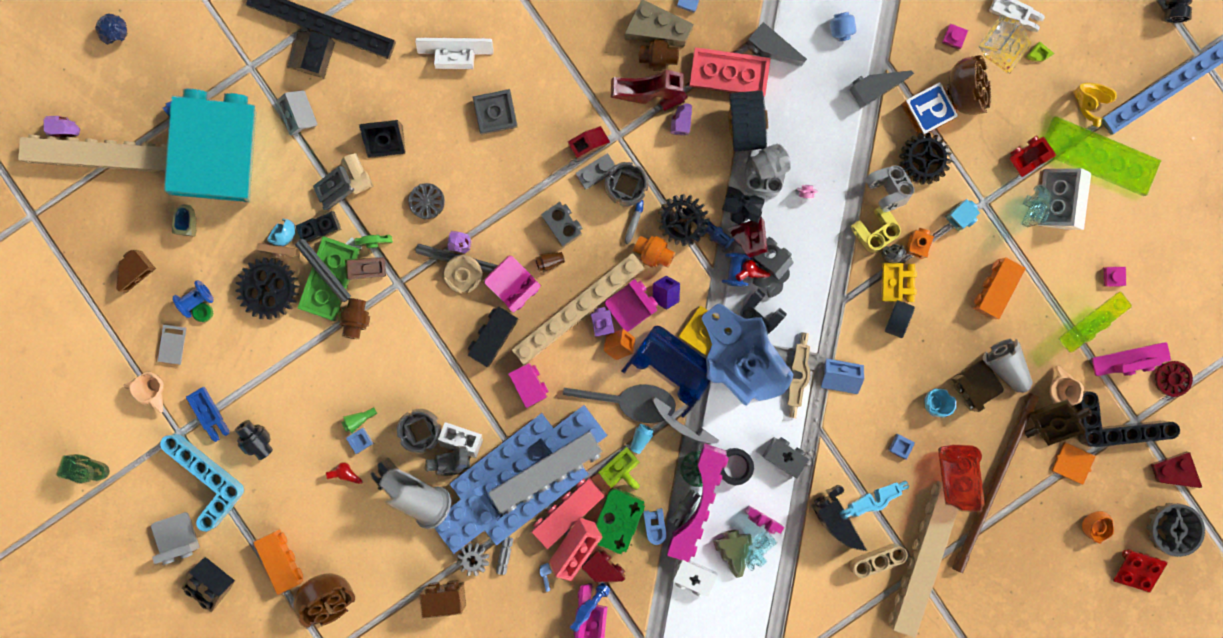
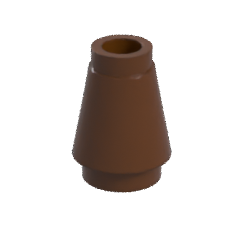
M562 252L539 254L538 257H535L539 272H547L565 263Z

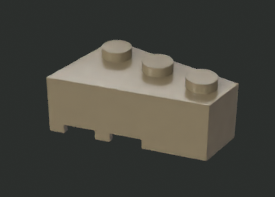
M641 0L625 32V40L633 39L651 42L657 39L669 42L670 46L684 47L694 24L645 0Z

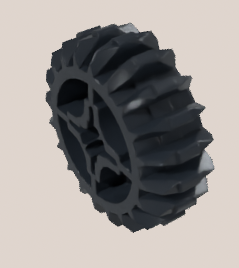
M920 133L918 138L914 135L911 137V141L907 140L905 142L906 146L901 148V151L904 153L900 154L899 158L904 159V161H901L899 165H905L904 171H908V178L913 176L914 183L919 180L921 185L925 184V182L932 184L933 180L935 182L939 181L940 177L946 175L944 171L950 169L946 165L952 162L951 159L947 158L951 155V152H946L949 145H942L944 139L937 141L938 135H934L932 138L930 133H927L925 136L923 133ZM924 144L920 153L912 154L916 145ZM932 148L935 149L938 155H935L932 152ZM925 155V158L929 161L925 162V159H923L922 157ZM912 162L918 164L919 170L915 168ZM938 163V167L933 173H927V170L930 169V164Z
M681 194L680 199L677 195H674L673 200L667 199V204L661 206L663 210L658 212L662 218H659L657 222L663 223L659 229L665 230L662 235H669V242L675 239V245H678L680 241L682 246L687 245V242L693 245L694 240L696 242L700 241V236L703 237L706 234L704 230L709 228L705 223L709 222L710 219L704 217V215L708 214V211H702L705 205H698V198L692 201V195H689L687 199L685 194ZM682 205L689 207L694 213H688ZM675 207L676 218L670 221V213ZM681 218H682V219H685V218L688 219V218H690L689 220H687V222H684V221H683V222H681V221H680V222H677V221H679ZM697 219L696 230L692 233L691 221ZM673 227L680 228L684 234L677 232Z

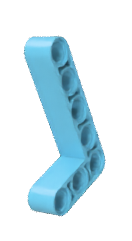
M181 435L165 436L160 442L161 449L217 493L196 521V525L201 531L206 532L216 528L243 495V485ZM171 439L175 441L174 448L170 446ZM186 451L190 453L189 460L185 458ZM200 463L205 465L204 472L200 470ZM215 475H218L221 479L219 484L215 482ZM230 487H233L235 489V496L230 494ZM218 502L223 504V511L218 509ZM206 517L211 520L210 526L205 522Z

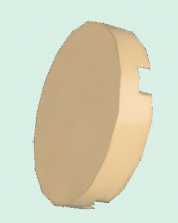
M455 256L448 261L444 268V279L450 289L455 292L469 293L480 284L482 269L479 263L470 256Z

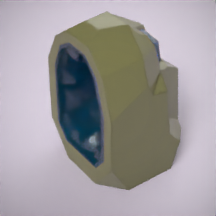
M183 204L176 208L173 213L172 234L196 236V217L191 205Z

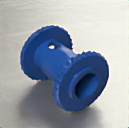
M726 253L725 257L730 258L728 280H722V283L735 287L748 286L749 283L743 282V280L738 281L736 274L743 271V263L746 260H752V257L749 258L748 255L742 253Z
M199 280L194 282L195 289L183 297L174 295L172 298L176 308L187 318L192 317L190 310L206 300L209 303L214 301L210 290Z

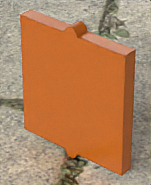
M1064 442L1059 454L1056 455L1057 459L1051 471L1083 485L1088 473L1092 471L1091 466L1096 456Z

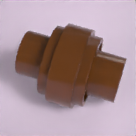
M655 39L651 41L650 46H640L639 63L649 64V68L653 69V71H663L664 69L667 70L668 65H678L679 48L669 47V42Z
M349 298L347 308H342V311H339V326L344 327L342 337L359 340L361 330H366L369 327L370 316L369 312L365 311L366 301Z

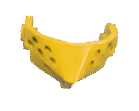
M1088 82L1082 83L1073 91L1085 118L1092 121L1093 126H1101L1102 118L1093 116L1089 111L1095 110L1098 107V102L1105 104L1114 102L1117 98L1116 92L1107 86Z

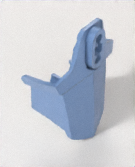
M720 303L716 304L702 316V321L712 343L706 358V376L710 381L724 383L745 407L753 398L758 401L778 397L786 392L794 374L769 341L762 317L745 319ZM713 313H718L720 316L719 319L715 318L713 316ZM729 327L732 331L727 332L725 328Z

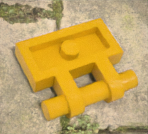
M882 263V302L902 301L903 294L907 295V302L915 301V295H917V289H915V278H917L915 264H907V271H903V263ZM903 277L907 278V288H903Z

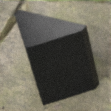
M399 120L359 124L368 158L406 153L403 125Z

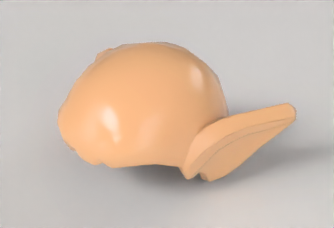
M1055 366L1057 377L1051 382L1049 388V396L1053 401L1052 404L1066 399L1069 400L1071 405L1079 404L1083 397V384L1074 379L1060 366Z
M148 371L124 384L123 387L130 389V393L136 401L144 405L151 404L159 413L163 412L162 392L164 384L158 375Z

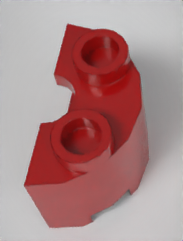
M1036 135L1027 141L1029 145L1023 149L1019 146L1010 152L1011 157L1009 159L1021 177H1024L1038 166L1056 156L1044 136L1039 138Z

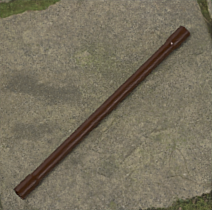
M1028 393L1016 426L963 547L952 569L963 573L967 566L972 549L1030 419V413L1035 410L1040 397Z

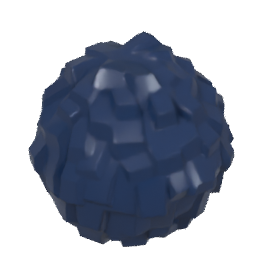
M114 14L103 15L95 26L100 41L107 45L115 40L123 41L128 35L126 22L120 16Z

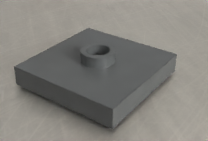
M510 89L473 96L480 135L518 128Z

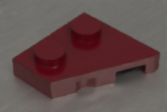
M762 217L758 223L750 220L728 228L730 234L749 258L767 252L765 221Z
M1186 451L1151 463L1156 481L1159 483L1202 488L1190 452Z

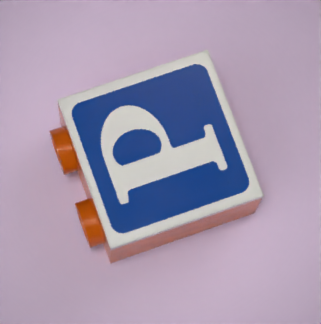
M940 82L901 104L917 136L920 133L925 135L958 117L956 107L950 102L947 90Z

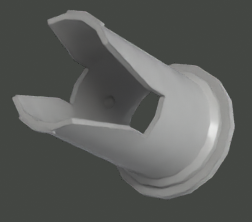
M391 469L382 477L379 486L392 498V500L386 503L415 518L420 527L427 530L433 529L440 525L447 517L451 506V497L445 488L439 486L431 487L399 469Z

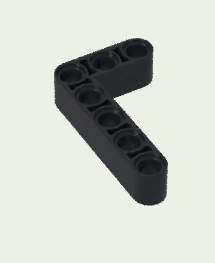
M1083 391L1082 401L1074 405L1077 412L1089 407L1092 413L1089 423L1086 422V417L1081 419L1086 433L1078 435V439L1085 446L1104 447L1177 438L1180 434L1179 425L1170 421H1152L1102 427L1099 398L1094 392ZM1086 395L1089 398L1087 404L1084 403V397ZM1166 426L1169 427V431L1167 434L1165 433ZM1149 427L1150 434L1147 436L1146 430ZM1130 429L1131 436L1127 438V431ZM1111 431L1112 438L1108 440L1107 435ZM1092 433L1093 440L1089 442L1088 436Z

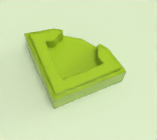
M1038 42L1026 58L1031 61L1040 62L1047 60L1054 53L1044 44Z

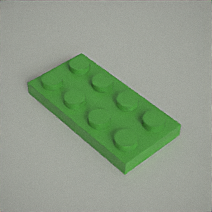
M323 236L317 255L347 290L350 280L346 279L345 260L357 259L361 249ZM312 266L298 309L336 321L342 302Z

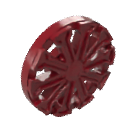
M1179 361L1165 362L1155 373L1157 389L1162 394L1171 397H1179L1186 394L1193 383V375L1190 368Z

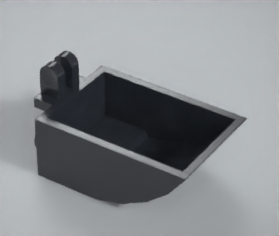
M836 485L827 489L828 496L818 497L814 500L815 503L811 505L822 526L846 546L867 551L849 517L843 519L842 515H840L844 508L836 497L844 492V488L841 485Z

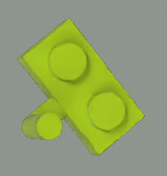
M627 447L598 472L611 488L622 478L633 489L637 490L640 488V484L629 474L640 462Z

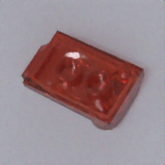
M972 445L940 447L938 454L945 505H953L959 511L982 512L985 504L980 470L981 451Z

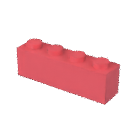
M590 478L582 479L575 485L577 489L574 492H567L561 498L563 501L558 506L554 504L547 511L549 514L544 519L540 517L533 524L535 528L532 530V533L547 549L604 497L605 494Z

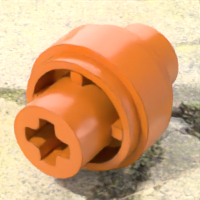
M640 236L633 249L634 252L641 255L640 260L643 261V264L652 268H657L659 264L668 268L675 256V252L667 248L668 243L658 236H651L650 239Z

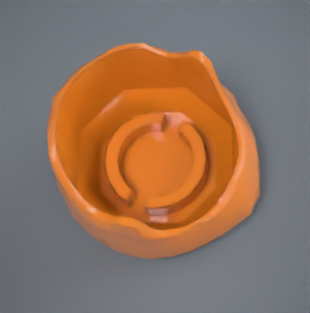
M1096 511L1084 518L1082 530L1087 537L1101 544L1114 534V520L1108 513Z

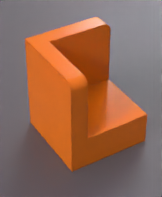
M624 329L608 334L605 339L604 352L615 360L629 356L634 352L636 338Z

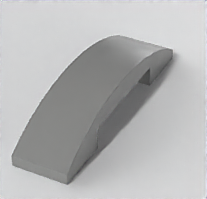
M655 396L652 398L661 416L680 433L705 443H718L720 441L703 428L696 434L668 415L671 410L670 406Z

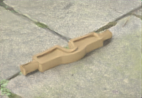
M801 332L800 344H796L791 369L801 372L802 377L800 379H792L789 386L787 405H790L789 418H796L797 409L802 406L804 388L810 380V368L808 366L810 346L807 345L809 333Z

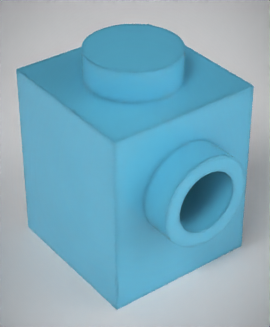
M966 199L961 201L945 218L959 231L966 226H972L978 220L976 217L980 212L973 201Z

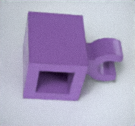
M605 307L594 309L595 313H592L591 317L595 337L614 333L610 310L606 311Z

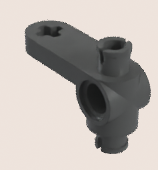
M457 446L453 453L436 455L435 459H426V472L435 471L436 475H457L463 469L470 468L466 446Z

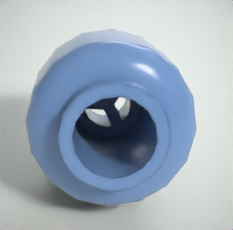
M849 12L835 14L834 18L830 20L832 36L839 38V41L850 40L851 35L856 33L855 17L849 15Z

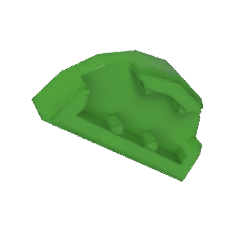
M368 235L355 238L354 243L355 246L366 245L367 248H377L378 244L393 243L391 235Z

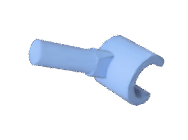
M549 563L540 566V575L543 577L546 592L550 591L547 575L552 573Z

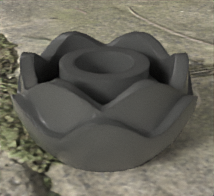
M893 244L890 247H884L881 254L887 262L897 263L905 257L906 250L903 245Z

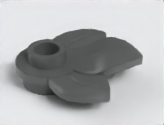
M788 269L779 280L771 274L770 277L754 278L753 284L758 287H767L768 298L775 297L782 292L783 283L789 279L790 271Z

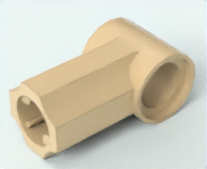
M356 153L347 155L341 160L351 181V188L355 190L353 191L355 195L373 187V183L368 173L364 171Z

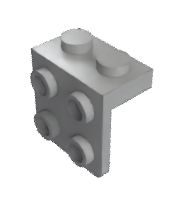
M187 512L151 525L160 553L152 557L154 564L162 562L163 565L174 562L175 557L180 556L181 559L193 555L192 551L200 548Z

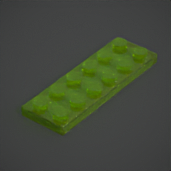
M1057 116L1052 118L1045 135V139L1056 154L1053 159L1075 168H1082L1090 172L1091 175L1142 196L1148 195L1162 161Z

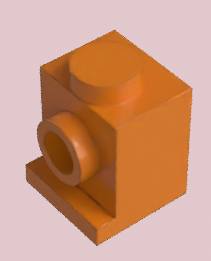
M923 228L912 231L906 247V253L921 259L928 258V252L934 236L929 235L930 231ZM920 239L925 241L923 246L919 243Z

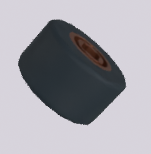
M897 300L885 332L903 338L915 306Z

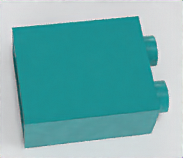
M183 89L182 97L172 96L165 192L173 196L250 202L256 124L255 105L248 104L247 96L234 93L224 94L223 102L207 100L208 92L198 89Z

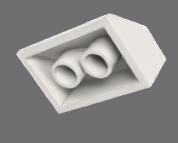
M1082 168L1044 169L1037 225L1066 230H1084L1091 173Z

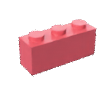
M582 518L576 521L549 560L556 577L572 581L602 538L595 522Z

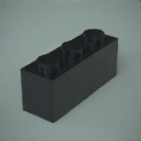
M500 306L497 309H492L488 316L490 318L487 325L483 324L478 331L479 338L477 341L473 340L467 349L470 351L468 356L485 367H490L519 318Z

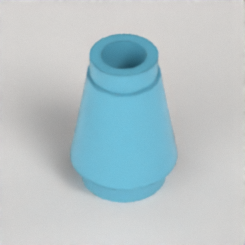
M639 424L635 429L630 450L641 454L653 437L652 433L654 430L644 424Z

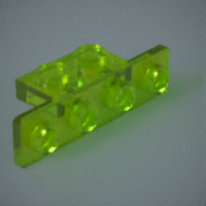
M1117 292L1061 335L1059 340L1070 353H1073L1084 343L1093 340L1097 333L1110 327L1111 323L1129 310L1132 305L1122 292Z

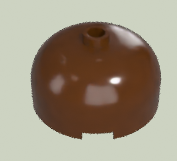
M982 55L961 59L954 65L949 76V84L947 85L948 95L951 97L956 109L966 115L987 113V108H990L991 84L988 81L987 73L984 71L988 67Z
M332 573L321 574L309 579L299 588L294 598V610L302 626L310 628L312 624L319 623L321 626L336 621L349 611L346 607L355 602V594L348 581L342 576ZM340 589H343V592L345 593V600ZM324 603L329 605L335 614H329Z

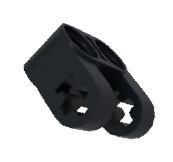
M758 288L739 310L738 315L743 317V312L749 310L752 313V318L762 317L766 325L767 334H769L780 324L787 313L783 309L778 308L768 320L765 319L754 309L766 295Z

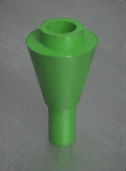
M373 407L365 412L343 416L344 421L341 423L346 432L350 431L353 433L367 421L366 419L376 415L377 412Z

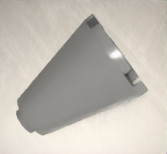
M1010 338L1000 341L991 347L992 351L989 354L987 351L984 353L983 361L1015 392L1024 393L1030 390L1033 382L1021 345L1017 339L1012 341Z

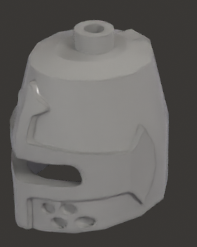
M773 144L760 150L751 159L752 167L750 171L752 175L756 174L760 180H773L786 174L791 169L789 155L780 144Z

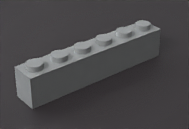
M588 431L492 489L489 495L500 513L504 511L509 513L517 508L515 504L520 501L526 503L533 498L532 494L539 491L542 493L549 489V484L556 480L559 483L567 478L566 474L573 470L575 473L584 467L583 463L590 460V462H593L600 458L602 449L592 432Z

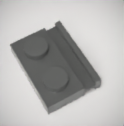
M338 166L313 185L319 201L323 204V210L331 209L355 191L354 188H351V181L343 166Z

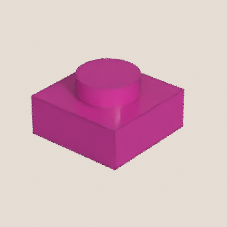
M949 24L942 43L960 50L968 30Z
M1104 267V287L1126 286V267Z

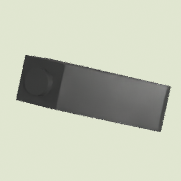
M764 22L746 43L748 49L753 54H758L761 57L802 66L807 60Z
M910 70L873 74L865 78L860 76L852 82L853 86L849 90L862 109L910 78L914 73Z

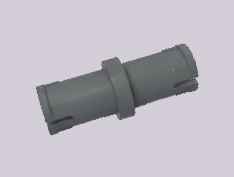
M690 489L687 496L678 504L677 510L669 519L672 524L678 519L675 526L680 527L682 521L687 514L691 513L692 507L701 497L699 493L692 497L695 490Z

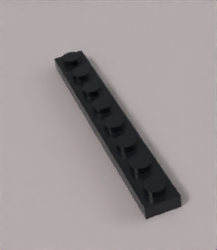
M247 0L246 6L329 36L332 39L390 60L396 41L289 0Z

